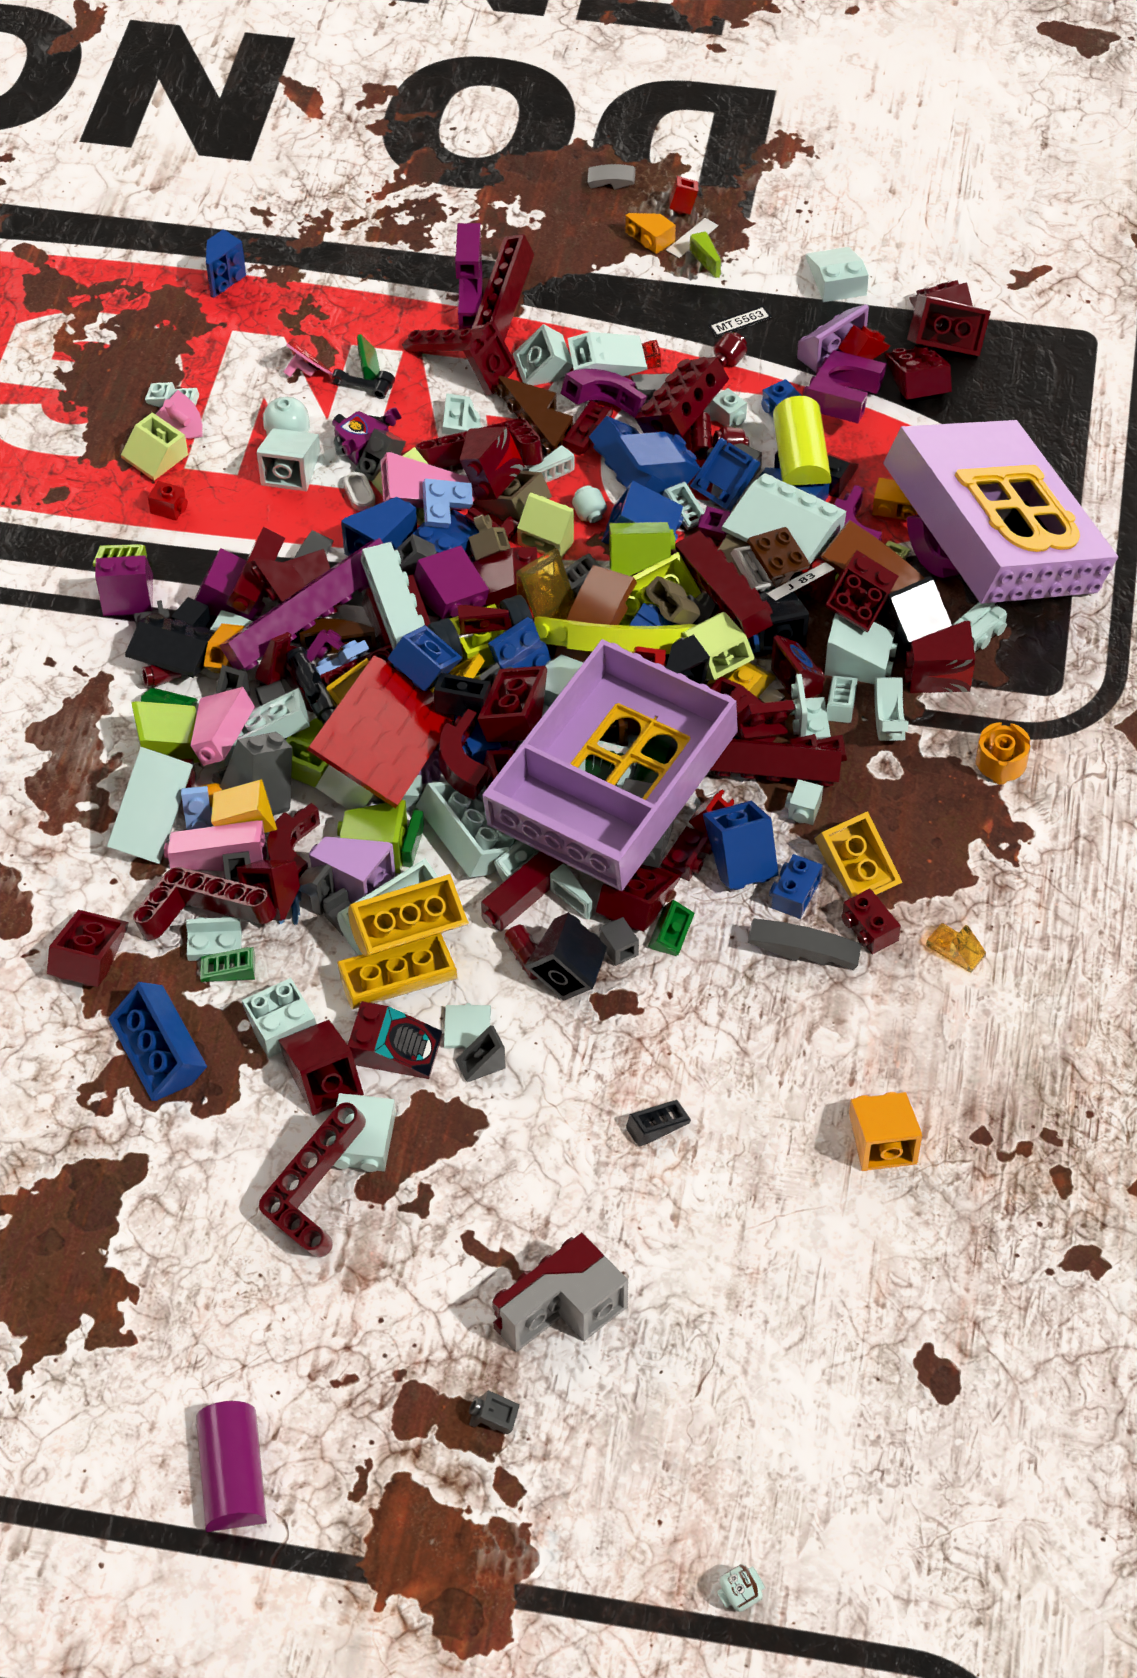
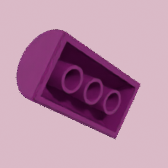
M222 1401L202 1408L196 1415L206 1532L266 1524L267 1517L256 1409L251 1404L242 1401Z

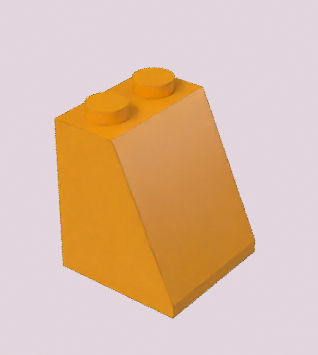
M888 1092L879 1096L862 1095L851 1099L849 1116L861 1170L868 1171L917 1165L922 1132L907 1093Z

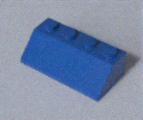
M606 416L589 438L594 443L593 448L605 458L604 463L616 473L615 478L627 488L633 480L663 495L665 489L674 486L636 469L616 438L619 435L640 433L635 427Z
M138 982L108 1018L152 1101H157L192 1085L207 1068L204 1059L163 985Z

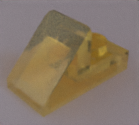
M941 923L927 939L926 946L970 973L986 956V951L967 925L960 932H957Z

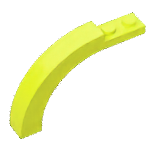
M541 616L534 617V624L541 641L546 644L565 646L567 649L593 651L603 639L610 643H616L631 653L638 646L666 650V654H670L673 643L679 638L684 637L682 632L696 626V624L689 623L667 626H625L586 623Z

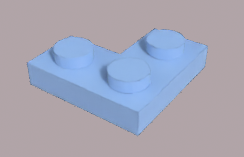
M426 478L422 483L425 526L449 528L451 524L450 507L470 509L473 505L471 483Z
M356 640L351 641L342 647L343 650L338 652V657L332 660L327 657L317 662L316 669L319 675L364 656L369 650L365 640L359 643Z
M208 786L182 788L181 796L186 829L213 827L214 825L211 823L212 807H210Z

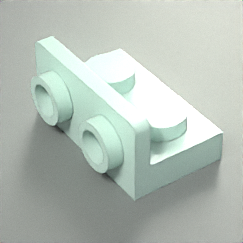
M224 916L222 918L199 917L186 920L188 961H200L202 956L242 948L240 919Z

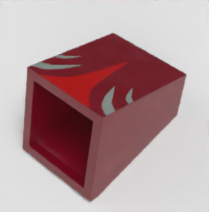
M507 426L471 428L467 431L460 462L469 482L472 484L474 493L478 500L498 499L525 467Z
M963 621L912 641L911 652H906V666L908 668H904V682L909 683L910 693L970 692L975 665L970 621Z

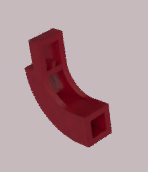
M467 709L463 717L459 716L456 719L454 725L446 722L443 727L439 746V766L446 781L456 791L475 800L487 783L488 767L471 759L462 748L476 728L477 713Z
M312 803L304 809L298 810L293 817L284 812L275 821L277 830L269 832L268 835L269 860L296 861L299 878L308 869V862L293 849L300 839L320 825L319 809Z

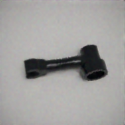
M334 369L331 376L335 378L333 384L336 386L353 385L373 390L372 394L379 399L385 398L388 390L392 388L395 382L394 375L388 371H379L374 381L351 376L340 369Z

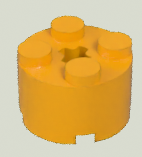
M1002 722L987 726L981 732L975 760L978 769L983 775L999 785L1019 778L1027 768L1030 753V737L1023 728L1010 723V726L1002 725Z

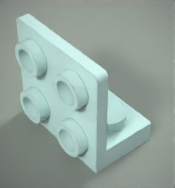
M796 674V682L791 684L792 699H794L795 710L790 713L795 715L796 719L793 720L794 735L803 737L816 734L817 740L831 737L824 697L805 698L802 674Z

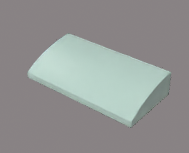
M299 688L255 708L237 739L271 732H278L285 739L310 727L306 706ZM237 739L225 760L214 763L218 770L228 766Z
M140 747L107 847L160 864L164 854L165 843L168 842L182 800L181 789L187 786L193 764Z

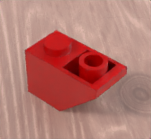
M853 325L838 349L847 354L873 360L887 351L890 345L884 341L886 337L878 331H872L866 326L860 328Z

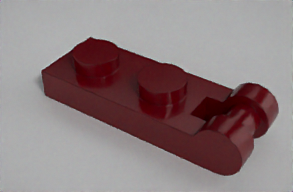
M591 400L563 439V446L584 454L592 443L589 436L606 416L612 417L613 408L599 406L597 402Z

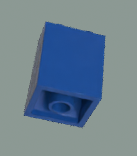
M632 480L613 506L601 542L609 544V523L668 522L669 528L674 530L676 542L678 534L675 532L683 521L681 516L683 505Z
M395 497L344 518L341 521L344 554L350 556L368 542L378 538L383 543L391 542L393 549L397 550L417 530L416 507L410 502H405Z
M752 800L703 813L719 878L729 889H742L748 884L767 882L770 878L779 876L772 819Z

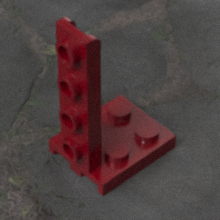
M487 322L482 329L414 330L402 344L407 352L463 351L486 395H493L496 392L495 385L499 384V375L508 378L517 368L495 322Z

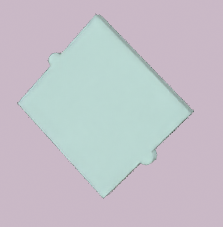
M466 1003V1005H446L444 1048H461L466 1050L490 1026L491 1005H471L470 1003Z

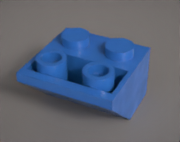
M224 229L207 240L206 268L211 297L215 298L246 276L242 241Z

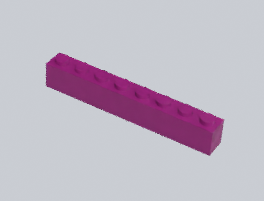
M378 538L368 542L307 584V586L220 644L219 647L232 667L239 670L245 669V671L252 669L259 664L257 659L265 654L272 638L289 632L291 633V641L297 637L295 634L300 629L306 631L316 624L314 619L319 616L324 618L334 612L333 606L337 603L343 605L353 598L352 593L356 590L361 592L367 589L370 585L361 563L362 549L384 544L382 540Z

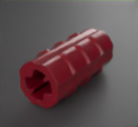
M702 412L691 426V452L697 457V460H706L707 450L713 447L710 415L706 412Z
M524 925L513 926L506 931L504 940L510 947L509 950L515 955L516 960L521 964L522 970L526 972L531 980H536L538 978L524 966L538 944L535 943L532 935Z

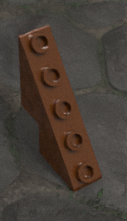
M499 375V384L495 385L498 397L504 399L511 413L514 412L518 419L527 420L539 435L543 454L547 456L559 446H563V439L573 426V416L556 411V392Z

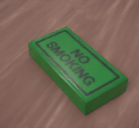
M420 810L412 812L401 849L404 867L413 866L424 830L423 811Z

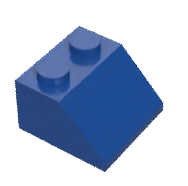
M424 625L404 635L387 659L393 663L397 671L409 677L417 688L426 692L435 687L441 673L448 674L463 657Z

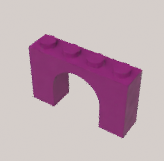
M457 223L455 266L456 279H459L458 323L459 329H472L483 298L480 223Z
M833 350L829 357L824 358L822 367H818L816 376H812L809 386H806L803 396L814 399L820 406L821 414L859 423L865 413L868 392L877 394L883 384L886 363Z

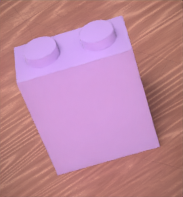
M324 836L319 844H315L309 854L311 867L324 864L332 866L335 892L345 888L348 892V899L352 904L395 877L393 844L389 842Z

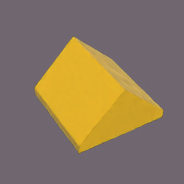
M262 779L214 792L211 823L214 826L258 820L263 821L264 833L277 830Z

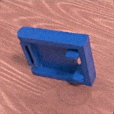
M720 438L690 486L731 512L759 468L760 461L753 459L752 456L729 442L727 444L725 439ZM710 483L724 490L719 498L706 491Z

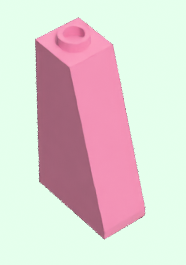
M387 452L380 461L383 502L398 497L405 502H410L416 508H424L422 483L425 478L470 483L466 476L391 452ZM472 488V500L474 502L476 499V495ZM450 507V509L467 510V509H465V508H454V507Z
M244 687L200 699L190 746L203 766L225 760L254 710L255 706Z
M257 820L171 832L170 841L165 843L164 857L169 859L170 869L182 867L190 870L224 871L222 854L249 851L251 863L266 860L267 846L263 821Z

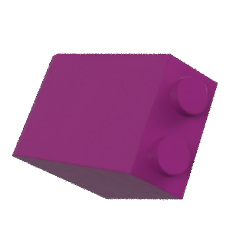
M462 546L417 561L414 579L422 601L441 619L458 616L457 605L482 607L486 604L489 588Z
M220 548L194 600L208 605L210 615L218 616L221 610L252 621L255 615H261L266 603L262 602L264 597L268 598L265 591L267 586L264 584L249 615L227 605L226 603L246 560Z
M146 555L96 558L95 579L103 616L129 615L153 611V573Z

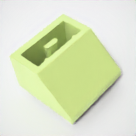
M152 412L134 426L121 453V458L152 480H156L188 455L185 434Z
M530 493L517 527L518 545L537 547L538 553L561 561L574 543V509L543 496Z
M721 612L682 632L684 638L694 634L710 656L706 675L708 680H716L755 659L747 636L726 612Z

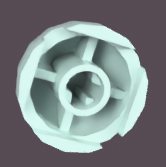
M286 396L272 400L263 413L266 435L273 428L308 433L310 421L307 408L300 400L294 397Z

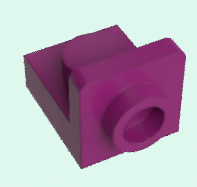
M331 629L320 631L307 650L308 660L312 662L317 657L322 659L329 649L326 645L327 643L338 650L344 646V643L340 641L342 637Z

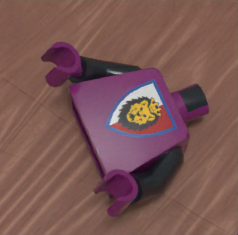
M394 407L387 410L384 416L381 417L367 415L361 411H356L348 418L342 414L336 415L332 421V425L335 427L333 443L336 454L339 457L347 456L357 466L373 430L389 431L388 426H394L396 420L402 418L397 408Z

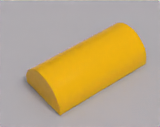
M451 874L350 904L348 909L349 922L355 942L361 953L366 957L469 924Z
M441 933L367 957L361 954L337 961L344 992L352 1010L359 1008L361 1001L377 1003L457 979V969Z

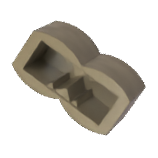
M656 576L646 588L649 599L659 605L661 614L667 620L677 624H693L700 616L698 606L692 600L687 599L685 590L678 583Z

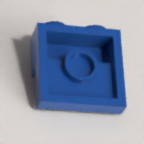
M529 617L488 643L495 663L499 664L500 669H505L509 666L512 668L545 666L551 660L546 643L540 640L534 621Z

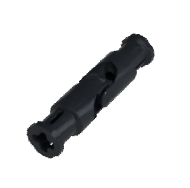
M304 647L294 648L286 654V661L289 665H292L294 676L301 688L304 689L305 696L315 716L324 725L337 706L323 684L315 665L308 660L307 650Z

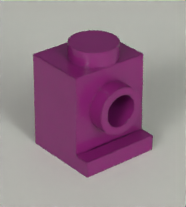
M707 506L705 513L700 516L698 521L700 531L705 537L723 541L728 533L722 531V526L732 512Z

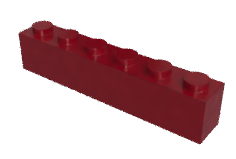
M525 234L504 237L472 329H482L487 322H495L504 341L534 257V252Z
M699 530L675 543L676 551L681 555L690 574L719 608L726 612L742 630L747 639L773 625L770 617L773 612L769 603L766 600H761L756 588H750L746 577L743 574H738L733 562H727L723 551L716 549L710 537L706 538Z
M732 739L710 770L715 771V775L731 776L732 772L741 773L742 778L756 779L757 775H765L767 780L782 781V777L793 778L792 782L795 783L798 780L806 782L808 780H818L819 785L833 786L834 782H839L842 749Z

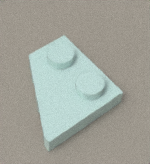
M446 393L442 425L443 434L452 435L468 431L471 428L482 427L480 423L481 417L474 409V404L470 397Z

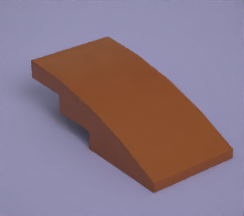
M851 520L844 525L820 556L840 575L847 561L858 550L899 576L890 593L925 579L891 548Z
M593 565L578 592L567 620L619 625L628 610L625 602L637 584L635 578ZM557 645L553 659L562 654L584 663L592 651L567 649L565 646Z

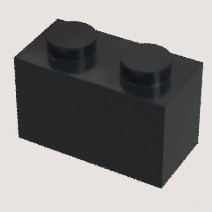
M441 673L434 688L435 712L463 717L467 709H470L477 713L478 718L491 689L490 681Z

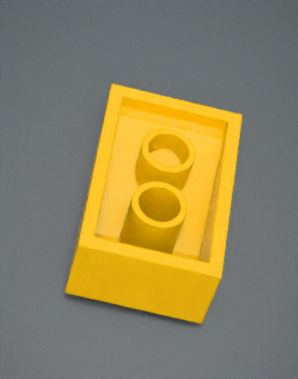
M868 811L823 831L814 838L825 862L850 898L869 888L877 895L902 883Z

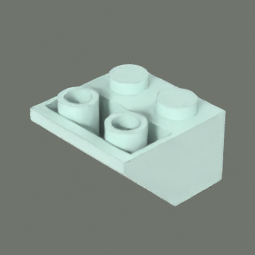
M291 978L242 1000L255 1036L268 1058L282 1052L279 1039L316 1025L315 1016Z

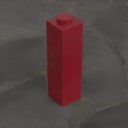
M265 527L262 528L229 596L227 605L249 615L265 584L262 579L258 580L253 574L251 561L258 557L275 561L285 537Z
M541 851L481 901V916L484 922L489 926H494L500 932L550 890V874L562 865L563 862Z

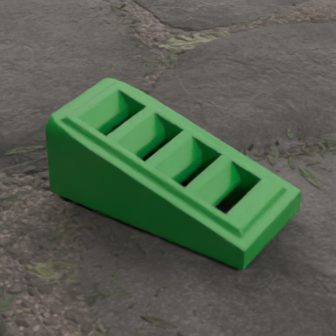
M254 947L202 956L201 982L255 980ZM235 963V967L230 968V964ZM214 964V971L208 972L209 965ZM219 964H224V969L219 970Z

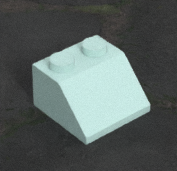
M545 324L540 326L513 353L522 381L529 385L535 386L559 381L573 368L572 358L563 335Z

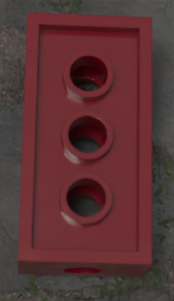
M701 357L693 360L684 359L677 364L674 372L666 377L664 384L653 393V397L641 407V411L635 417L643 433L667 432L673 436L677 434L683 437L729 380L718 357Z

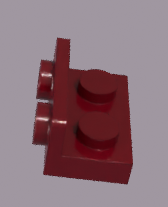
M793 700L750 704L737 715V725L741 738L749 740L785 735L788 732L785 720L795 710Z
M686 826L662 861L661 868L681 875L680 878L690 881L694 873L698 874L701 871L706 855L713 853L708 833L704 834Z

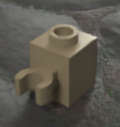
M481 514L474 517V523L479 533L470 536L469 541L470 551L475 560H481L511 548L505 529L502 527H492L489 515L483 516Z

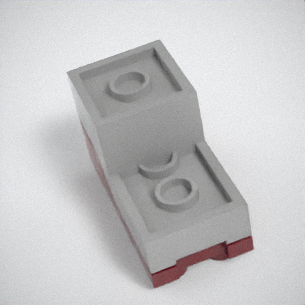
M581 1232L575 1238L567 1239L553 1255H546L531 1272L527 1271L520 1275L516 1283L510 1288L502 1289L495 1295L492 1301V1308L495 1310L494 1315L497 1319L493 1322V1327L515 1352L522 1349L560 1318L583 1341H586L628 1308V1279Z

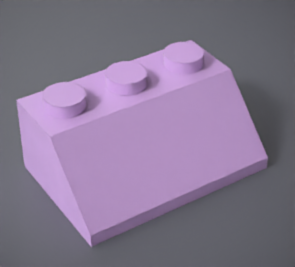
M865 304L848 309L840 315H836L828 323L819 326L814 332L802 337L798 341L797 358L814 372H817L818 367H822L824 358L829 357L833 350L842 352L838 348L853 325L860 328L863 326L867 327L869 306Z

